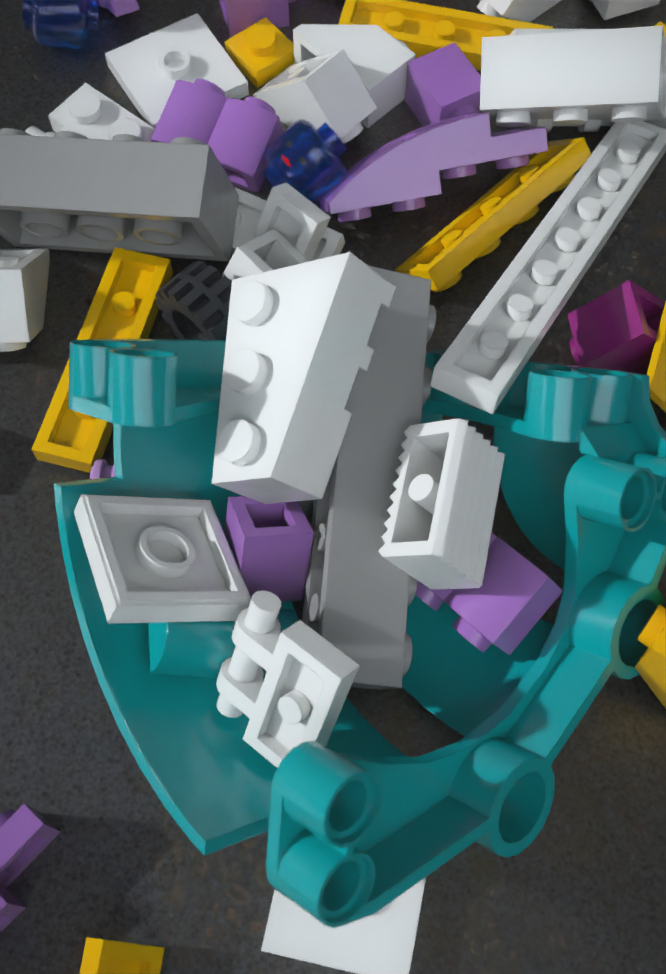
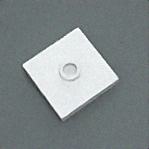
M198 13L105 53L108 68L143 120L153 128H156L176 80L192 83L196 79L208 80L219 86L225 92V97L241 99L249 95L248 81Z
M80 495L74 515L108 624L236 621L238 614L242 610L248 609L251 596L210 500Z
M426 877L375 914L336 928L323 925L275 889L261 951L356 974H409Z

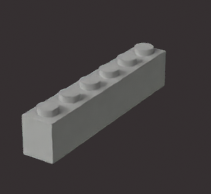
M369 266L395 285L396 289L389 308L381 306L379 308L367 346L374 349L367 371L359 369L357 371L345 406V410L352 413L324 496L322 499H316L313 502L311 528L314 535L306 577L302 622L360 665L351 687L380 690L402 688V676L408 672L412 660V640L410 635L406 633L407 607L414 599L417 580L383 558L378 550L385 544L381 536L388 530L384 524L391 517L387 509L394 503L390 496L397 490L392 483L399 477L395 470L402 464L398 457L405 451L401 444L407 439V436L403 432L410 425L421 424L422 406L427 401L431 389L432 376L430 369L425 367L426 344L429 342L435 327L436 310L434 306L429 305L430 279Z

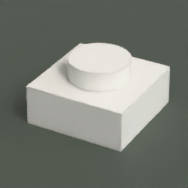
M285 182L271 189L253 237H258L275 228L308 261H311L331 217Z

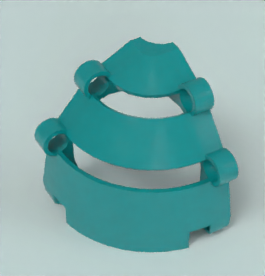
M91 339L70 341L68 408L74 412L77 411L113 423L115 477L54 483L61 548L71 596L87 651L116 724L151 787L190 841L206 856L268 831L266 859L268 881L278 892L323 925L331 928L343 926L375 914L474 842L498 856L507 858L520 854L526 849L543 828L551 810L555 793V776L551 764L610 675L621 679H632L639 675L634 667L647 646L636 640V638L658 605L661 604L665 607L664 597L657 586L666 565V432L660 427L650 403L649 375L528 361L493 415L431 387L427 401L422 406L421 424L442 421V416L446 415L494 426V446L498 447L497 452L505 453L500 486L509 510L533 546L547 559L565 570L564 590L555 624L553 625L539 619L510 655L493 643L483 653L451 626L460 616L444 602L435 611L415 595L413 601L407 607L406 633L410 635L412 640V660L408 672L402 676V687L425 709L454 731L463 735L464 738L459 742L422 756L407 757L387 741L346 697L326 747L315 741L303 742L292 748L281 760L278 768H276L243 740L250 720L246 715L242 714L237 718H230L218 711L216 705L220 693L216 687L217 678L150 674L148 623L108 624L74 515V510L81 494L210 500L224 532L228 497L242 496L212 484L226 340ZM447 349L432 350V352L426 351L425 367L430 369L431 376L433 375L435 365ZM291 601L281 602L282 609H291L295 612Z

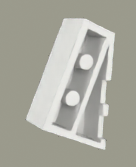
M663 26L482 37L480 110L483 113H489L490 118H496L497 126H529L530 119H553V124L558 125L585 124L588 122V119H611L612 122L617 123L665 120L666 38Z
M351 252L232 280L212 484L263 504L323 498L352 413L345 410L358 369L367 371L374 349L367 346L380 306L389 308L396 289L395 285Z

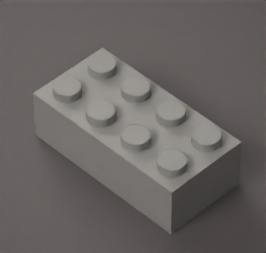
M13 128L0 129V235L14 247L113 253L114 248L118 247L158 257L230 261L239 194L210 145L189 137H177L172 139L171 143L147 142L140 137L129 134H117L113 136L112 140L89 139L82 134L71 131H59L55 133L54 137L32 136L24 131Z

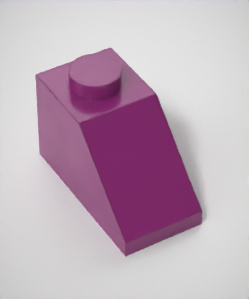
M628 280L567 314L573 338L570 340V349L574 359L581 367L647 375L665 301Z

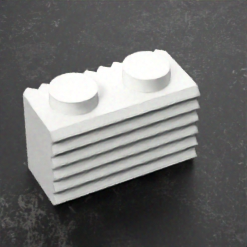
M459 418L410 425L403 432L407 436V439L401 444L405 451L398 457L402 464L395 470L399 477L392 483L397 490L390 496L394 502L387 509L391 517L384 523L388 529L381 536L385 544L378 550L383 558L431 590L480 588L482 586L505 453L497 452L498 447L490 445V440L483 439V434L476 433L475 427L468 426L467 420Z

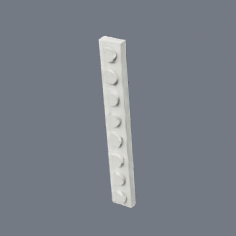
M645 121L635 123L615 122L437 362L432 375L431 387L493 415L666 152V129Z

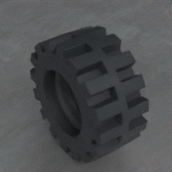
M194 261L156 292L157 306L163 311L161 315L165 322L171 325V331L176 338L181 340H226L232 282L226 276L221 277L218 269L212 265L207 267L204 261Z

